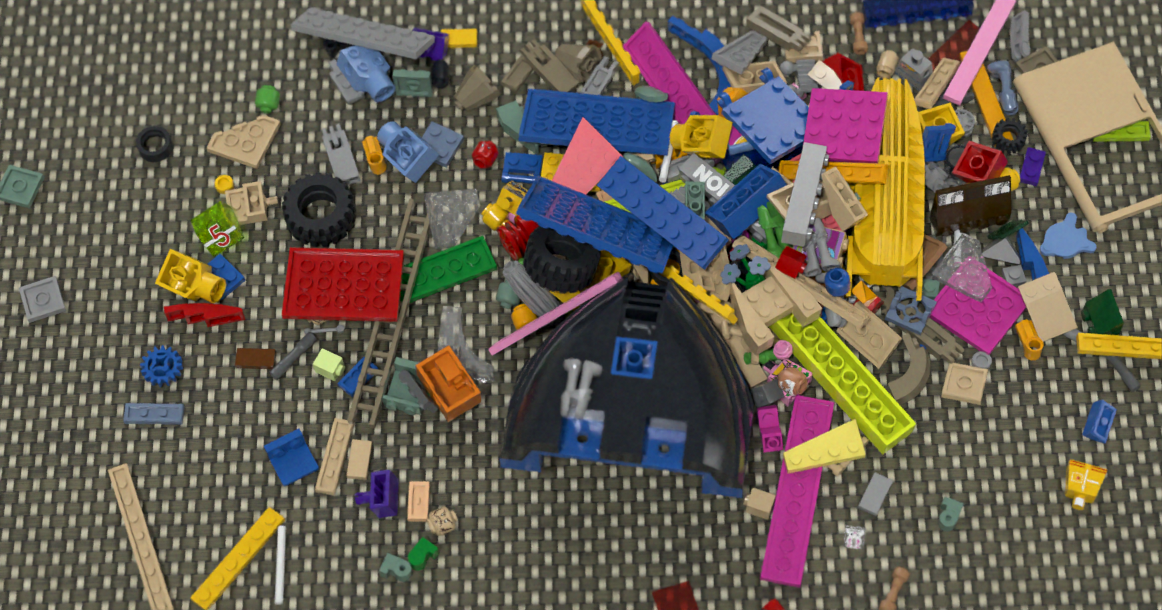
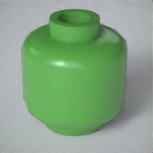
M263 85L262 88L257 90L255 106L260 109V112L269 114L271 111L278 109L280 93L276 90V87Z

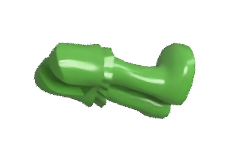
M769 201L766 203L767 208L763 205L757 208L758 224L765 231L767 251L779 258L786 245L791 248L794 245L781 242L785 223L784 218ZM773 227H774L775 232H776V236H777V239H778V244H777V241H776L775 236H774V233H773Z

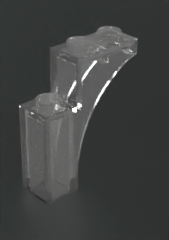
M443 306L438 351L449 345L471 379L479 380L480 382L494 381V366L476 356L465 341L462 332V307Z

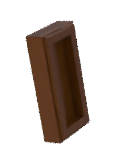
M237 348L235 367L273 369L275 366L276 350Z

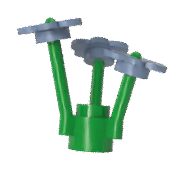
M737 245L729 253L730 259L742 260L748 270L746 282L739 278L741 271L736 264L725 265L724 271L721 272L720 276L723 278L722 282L727 285L730 282L738 281L748 290L765 280L764 273L771 268V265L766 257L761 258L760 256H755L748 263L745 258L750 252L748 245Z

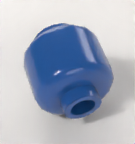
M833 268L825 275V288L830 295L840 297L848 293L851 282L846 270Z

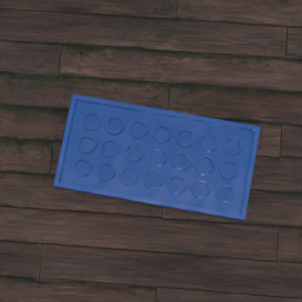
M529 88L519 131V141L569 146L582 117H584L617 151L668 156L675 102H649L635 98Z

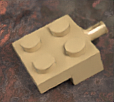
M261 181L242 184L243 188L225 191L230 227L267 221V205L278 204L277 196L266 198Z

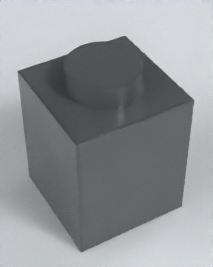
M778 379L765 382L750 389V394L756 408L785 397L783 391L778 387Z

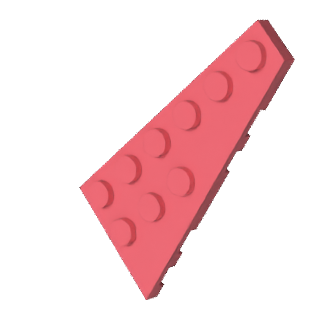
M582 117L552 181L587 194L622 155Z

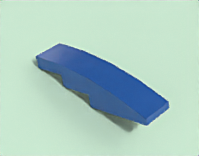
M1018 228L1016 240L1022 269L1030 270L1032 281L1048 275L1049 272L1034 242L1023 228Z

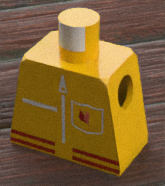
M1069 460L1066 468L1065 496L1073 499L1072 507L1074 509L1083 510L1085 502H1094L1108 469Z

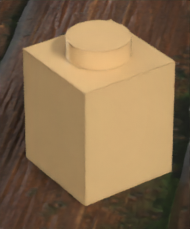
M752 488L751 494H746L743 504L746 505V513L769 520L776 495Z

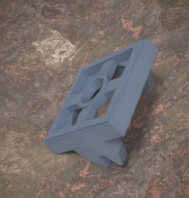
M901 286L891 302L885 320L921 335L937 301L923 295L921 301H916V292ZM906 298H913L912 303L906 306L899 303ZM919 302H922L925 307L924 314L918 311L917 305ZM910 307L914 308L916 314L909 316L905 313V310ZM896 309L903 312V320L897 315ZM910 319H921L918 322L909 323Z

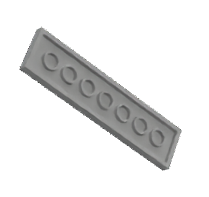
M309 8L291 23L292 31L417 59L435 42L434 35H429L425 32H416L410 29L398 28L393 25L367 21L362 18H354L345 14H336L317 8Z

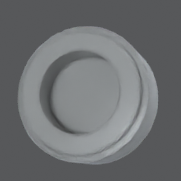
M982 351L975 353L971 361L973 367L989 369L992 363L991 356Z

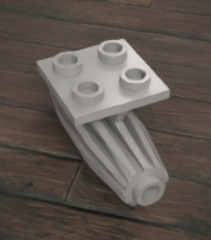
M509 261L505 264L503 275L513 291L534 314L540 317L560 305L548 288H542L539 286V283H534L531 280V276H528L525 267L521 263ZM565 314L559 316L558 318L554 319L548 324L551 326L557 325L558 323H560L561 320H563Z

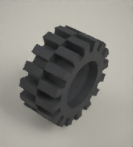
M1006 118L1005 121L1001 119L994 127L992 143L996 145L997 150L1001 148L1002 153L1006 150L1007 154H1010L1011 151L1014 154L1017 150H1022V147L1025 145L1028 131L1025 129L1026 126L1024 124L1021 125L1020 120L1015 122L1016 118H1012V121H1009V118ZM1012 132L1017 138L1015 140H1008L1003 137V133Z

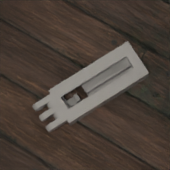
M336 124L337 131L335 132L333 127L329 126L330 133L328 134L327 130L323 128L324 136H322L334 176L342 179V183L345 182L347 185L360 182V176L345 131L341 130L340 124ZM340 141L341 147L333 149L332 143H334L335 147H338Z

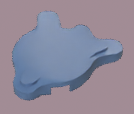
M1070 212L1066 215L1064 221L1052 225L1046 231L1044 242L1040 246V253L1044 256L1055 257L1056 255L1063 257V259H1069L1081 252H1095L1096 244L1087 239V230L1085 228L1077 229L1075 227L1077 216Z

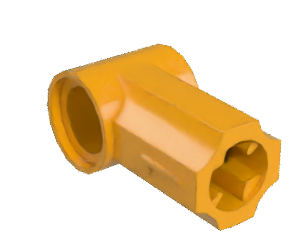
M368 136L362 141L367 162L372 173L379 175L386 171L387 165L377 137Z
M1022 320L1015 325V329L1023 345L1024 356L1028 360L1034 361L1040 358L1044 344L1042 339L1038 337L1032 320Z

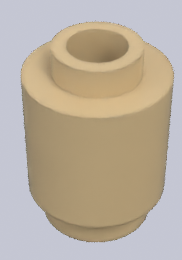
M894 51L882 52L876 68L879 77L889 79L894 74L899 61V57Z

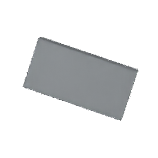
M875 472L858 508L877 516L893 480Z

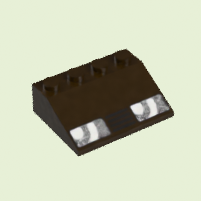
M1008 175L936 190L930 213V221L935 236L947 237L957 230L960 233H966L972 229H985L991 225L997 224L1000 226L1009 222L1011 216V176Z

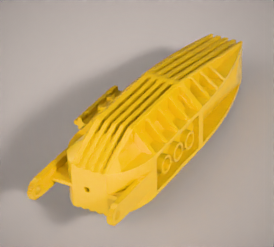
M877 77L871 91L888 93L878 164H887L888 172L886 184L848 183L853 193L857 192L860 196L859 202L868 215L852 227L851 236H848L846 271L849 274L851 286L846 296H851L852 274L860 275L869 285L877 284L898 287L904 285L910 278H916V301H921L925 160L921 125L908 80L905 79L903 86L901 79L896 81L894 78H883V80L879 81V77Z

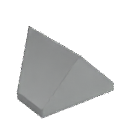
M1006 231L982 250V257L1020 264V255Z

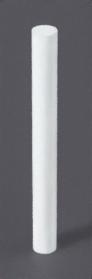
M672 120V127L678 124V121ZM670 142L668 156L664 155L659 181L663 183L667 180L673 152Z
M278 526L275 604L277 605L283 604L285 526Z

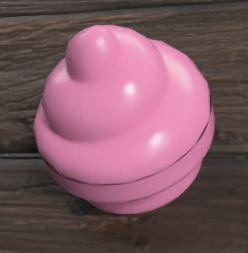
M785 340L776 342L773 353L778 359H787L792 355L793 347L789 342Z

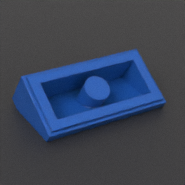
M1104 400L1093 402L1082 435L1103 444L1106 443L1117 409Z

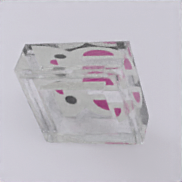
M845 526L843 547L863 550L866 528Z

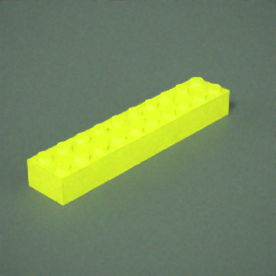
M790 313L769 326L780 340H785L792 345L793 355L808 371L813 373L812 376L851 420L856 419L858 428L882 455L913 432L916 426L913 419L821 317L803 328L795 316Z

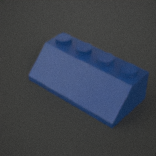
M760 163L711 206L705 214L725 235L734 240L746 228L757 221V208L763 205L767 208L766 203L769 202L767 194L785 187L787 184L780 173Z

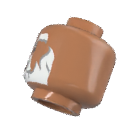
M788 367L778 374V387L789 395L796 396L806 390L808 385L806 375L796 368Z

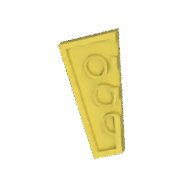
M856 419L783 453L788 474L861 459L866 456Z

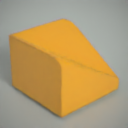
M862 280L851 289V292L867 307L877 298Z

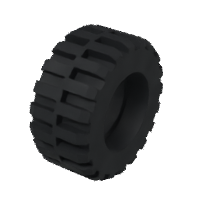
M315 173L312 176L308 174L303 179H297L295 185L291 184L288 187L289 192H286L283 196L282 213L287 229L302 244L308 245V243H311L312 247H318L321 244L322 247H325L331 242L335 244L340 237L343 239L347 236L346 231H351L353 228L352 223L356 219L353 195L349 190V186L345 182L342 183V179L339 177L333 178L332 174L328 173L325 175ZM327 200L336 205L334 211L323 219L314 220L302 215L304 209L314 201Z
M539 226L529 236L523 257V265L528 276H531V280L534 283H539L540 287L548 288L551 292L575 293L577 290L580 291L592 283L601 252L589 243H580L572 236H563L552 228ZM554 255H562L571 260L560 259Z

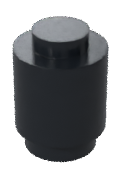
M443 60L435 61L431 67L432 85L438 89L449 85V66Z

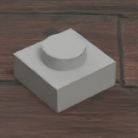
M1021 265L1002 268L1001 272L1004 280L1016 287L1026 283Z

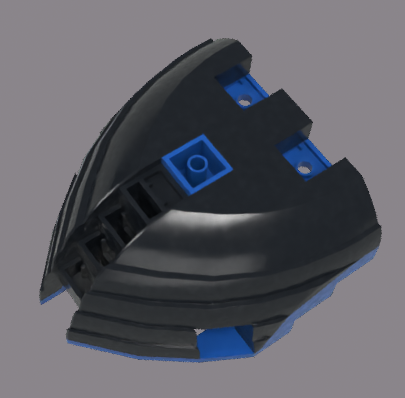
M628 273L615 285L585 301L560 322L533 356L525 362L517 375L509 401L500 453V464L502 468L541 472L543 456L547 455L703 475L702 493L742 498L754 401L729 345L709 316L673 278H670L667 286L634 282L633 274ZM567 359H578L582 362L576 390L580 387L584 361H590L602 367L601 374L593 376L589 389L593 390V392L590 394L591 399L588 402L582 420L575 418L577 406H571L568 417L561 416V396L566 391L568 371L564 368V361ZM585 435L588 437V441L579 443L577 437ZM666 445L670 448V451L663 454L658 449L660 446Z

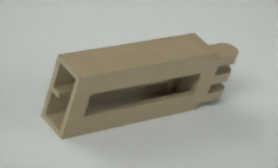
M763 6L758 7L746 18V26L767 37V39L788 51L792 48L800 51L812 40L808 34L803 32V29Z
M533 39L530 42L531 45H525L527 51L524 48L519 50L526 58V63L553 91L573 92L579 87L580 82L572 76L561 61L544 44L540 46ZM539 58L541 63L546 61L547 64L542 66L536 59Z
M910 307L905 310V313L909 316H914L916 310ZM903 313L899 316L902 320L904 319ZM930 318L921 335L896 325L904 333H909L912 338L916 337L919 344L924 345L927 348L926 350L938 360L943 358L948 363L953 364L955 362L953 358L957 359L960 356L959 353L962 354L965 351L952 335ZM910 319L909 323H915L921 319ZM935 337H937V338H939L942 342H944L945 345L943 346L942 344H940V341H939V340H938L937 342H935L933 339H934Z

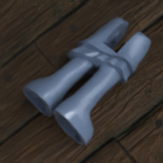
M1008 61L993 62L987 68L993 79H1001L1002 92L998 93L1002 108L1006 115L1014 116L1018 112V103L1014 93L1015 89H1011V66Z

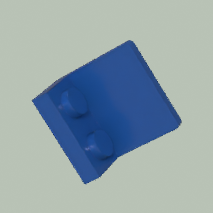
M299 428L264 446L266 454L283 486H287L319 469Z

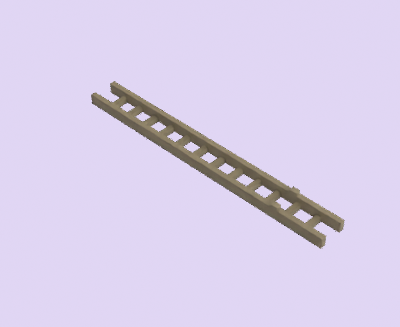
M409 198L395 250H404V256L415 257L413 267H403V273L410 274L408 285L401 284V290L406 292L403 302L400 301L399 304L401 310L398 322L375 321L347 419L349 424H354L357 410L360 409L372 412L369 425L370 428L375 429L383 402L382 396L385 395L436 206L433 202H430L427 216L424 218L412 216L415 202L414 199ZM410 222L424 224L421 235L407 232ZM405 238L419 241L417 251L402 249ZM382 322L396 325L394 336L379 333ZM377 339L392 342L389 353L374 351ZM372 357L387 359L384 371L369 368ZM367 374L382 377L379 388L365 386ZM362 392L377 394L374 406L360 403Z

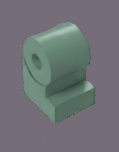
M944 497L940 508L944 511L940 514L938 521L941 530L948 532L955 528L964 503Z
M387 553L379 570L380 576L388 579L389 575H393L400 582L408 581L412 576L410 563Z

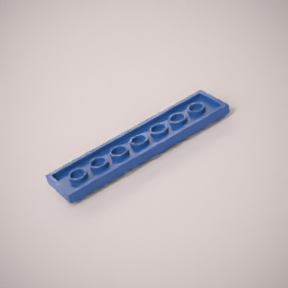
M622 156L618 158L597 184L599 188L704 270L729 241L722 233Z

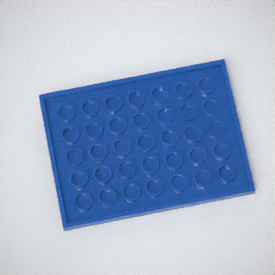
M539 175L516 211V214L520 215V218L523 220L535 221L543 228H552L560 235L572 236L580 243L586 242L593 245L597 250L609 251L617 258L623 257L634 265L641 264L646 266L648 270L654 273H663L673 247L671 243L634 214Z

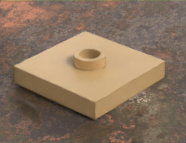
M949 363L941 397L980 405L988 369Z

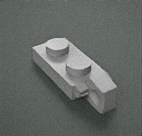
M336 60L328 62L332 71L329 73L330 77L348 106L364 98L362 91H355L336 65Z

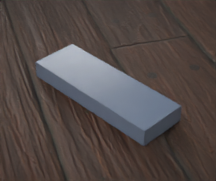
M126 403L123 421L125 424L183 425L185 406L184 404Z

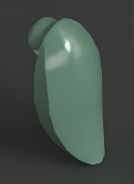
M639 86L634 91L637 99L640 97L649 102L668 100V93L651 86Z
M631 153L623 154L625 160L655 183L657 182L656 173L648 161Z

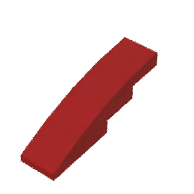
M188 303L164 306V314L167 321L185 318L187 324L205 321L207 327L245 320L242 308L223 304Z

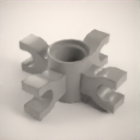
M929 162L930 168L925 164V185L933 190L934 193L936 190L949 188L950 185H958L954 179H947L948 174L938 167L935 162Z

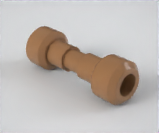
M855 12L850 15V23L854 26L855 32L853 52L862 55L868 51V45L864 41L862 33L865 18L863 13Z
M896 567L894 569L890 592H888L886 599L881 601L879 610H896L897 594L902 584L907 582L910 575L907 569L903 567Z

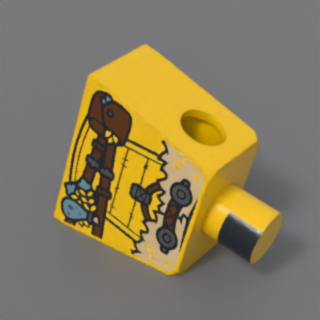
M510 181L502 188L496 204L502 209L518 216L516 211L528 190L516 182Z

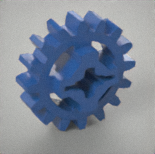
M164 345L161 346L160 350L154 347V352L148 350L149 356L142 357L145 363H140L141 373L145 376L146 382L150 381L152 386L158 383L159 387H162L163 383L170 386L169 381L176 382L175 376H181L179 370L183 369V361L177 351L173 352L172 347H169L167 350H165Z

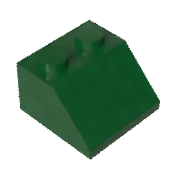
M1111 289L1085 302L1081 311L1082 319L1088 325V333L1120 334L1124 321Z

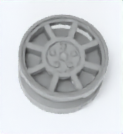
M958 109L955 110V113H957L956 115L965 132V135L960 139H965L972 134L975 119L969 111Z

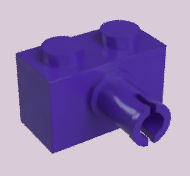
M420 28L412 29V31L434 35L435 42L419 58L430 57V59L437 61L447 55L448 33Z
M391 470L371 472V491L356 492L355 496H358L355 497L356 504L370 503V510L378 518L397 516L399 479Z

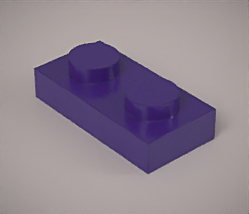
M1027 148L1020 174L1021 183L1037 187L1046 151Z

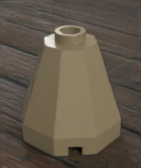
M561 44L555 51V56L580 83H584L583 81L587 82L596 68L597 62H601L602 59L600 49L594 45Z
M474 65L468 70L454 95L456 99L454 103L460 110L465 109L469 111L495 100L501 94L495 85L492 86L491 80L484 72Z

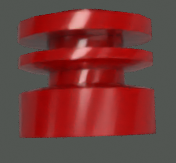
M520 215L514 217L515 226L510 221H507L505 226L500 225L497 227L500 241L514 261L522 258L521 255L524 257L529 236L538 227L535 221L523 220L520 218Z

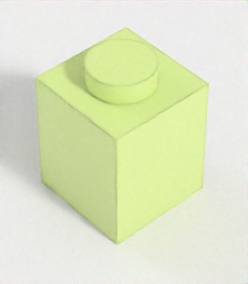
M321 349L313 363L316 373L333 381H336L338 376H341L345 370L343 358L325 349Z

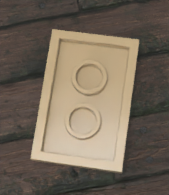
M858 301L854 306L870 316L868 323L859 329L847 321V325L839 327L836 332L879 369L883 367L903 338Z

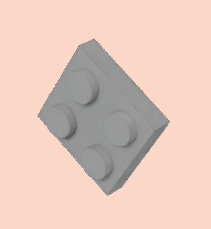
M56 276L19 287L29 323L66 311Z

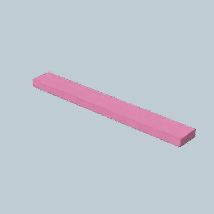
M1017 0L995 1L948 86L943 99L961 105Z
M619 272L612 274L494 343L489 348V352L491 355L498 353L615 285L622 279V276Z

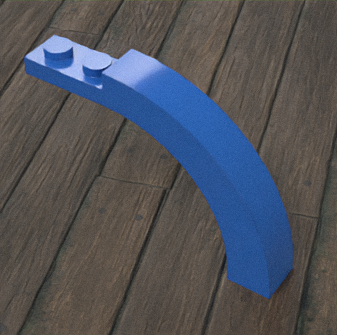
M672 16L668 20V31L704 53L716 69L719 87L709 106L718 115L717 99L724 89L732 87L722 70L723 66L712 60L713 53L724 47V45L707 29L701 34L699 30L691 28L682 19Z

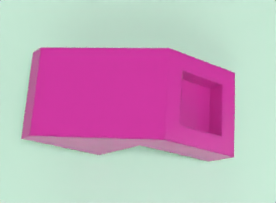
M777 406L757 408L763 452L783 450Z

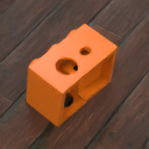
M449 345L416 365L418 378L439 407L447 422L481 403V392Z

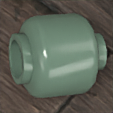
M505 280V282L499 284L496 300L501 303L500 307L511 309L512 306H518L520 298L513 291L508 281Z

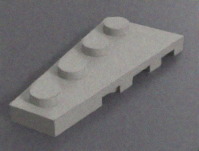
M752 30L715 51L712 55V60L742 75L765 46L767 37Z

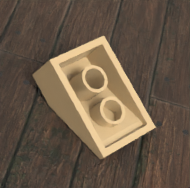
M775 61L751 63L742 75L725 66L722 69L732 88H742L748 94L765 84L759 77L763 75L761 70L767 67L772 71L774 78L779 76L787 84Z
M794 182L767 194L768 200L784 220L786 219ZM823 184L821 195L816 196V198H819L817 210L813 209V213H816L815 218L819 217L820 219L832 214Z
M1055 272L1018 286L1037 335L1043 342L1078 328Z

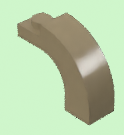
M909 333L902 336L910 355L909 369L902 377L888 383L894 399L899 405L916 397L925 387L930 374V358L927 350L924 347H920L917 338H912Z

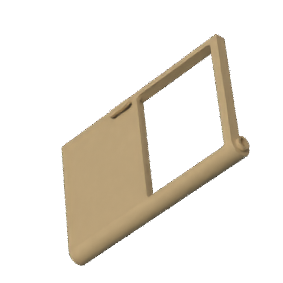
M1114 42L1026 72L1013 80L1015 88L1093 232L1103 233L1114 222L1162 205L1161 194L1100 216L1064 151V148L1148 119L1162 144V127Z

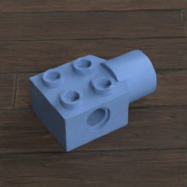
M355 45L340 51L336 65L355 91L368 92L374 102L377 103L388 99L395 92L396 87L387 76L390 66L378 50Z
M394 121L386 123L378 132L377 139L385 147L383 156L405 177L415 183L440 155L416 132L407 126L402 128Z

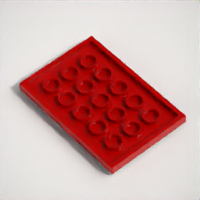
M290 247L282 318L398 322L404 250Z

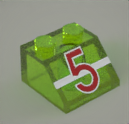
M219 201L191 219L197 237L214 257L245 238L233 207L222 201Z

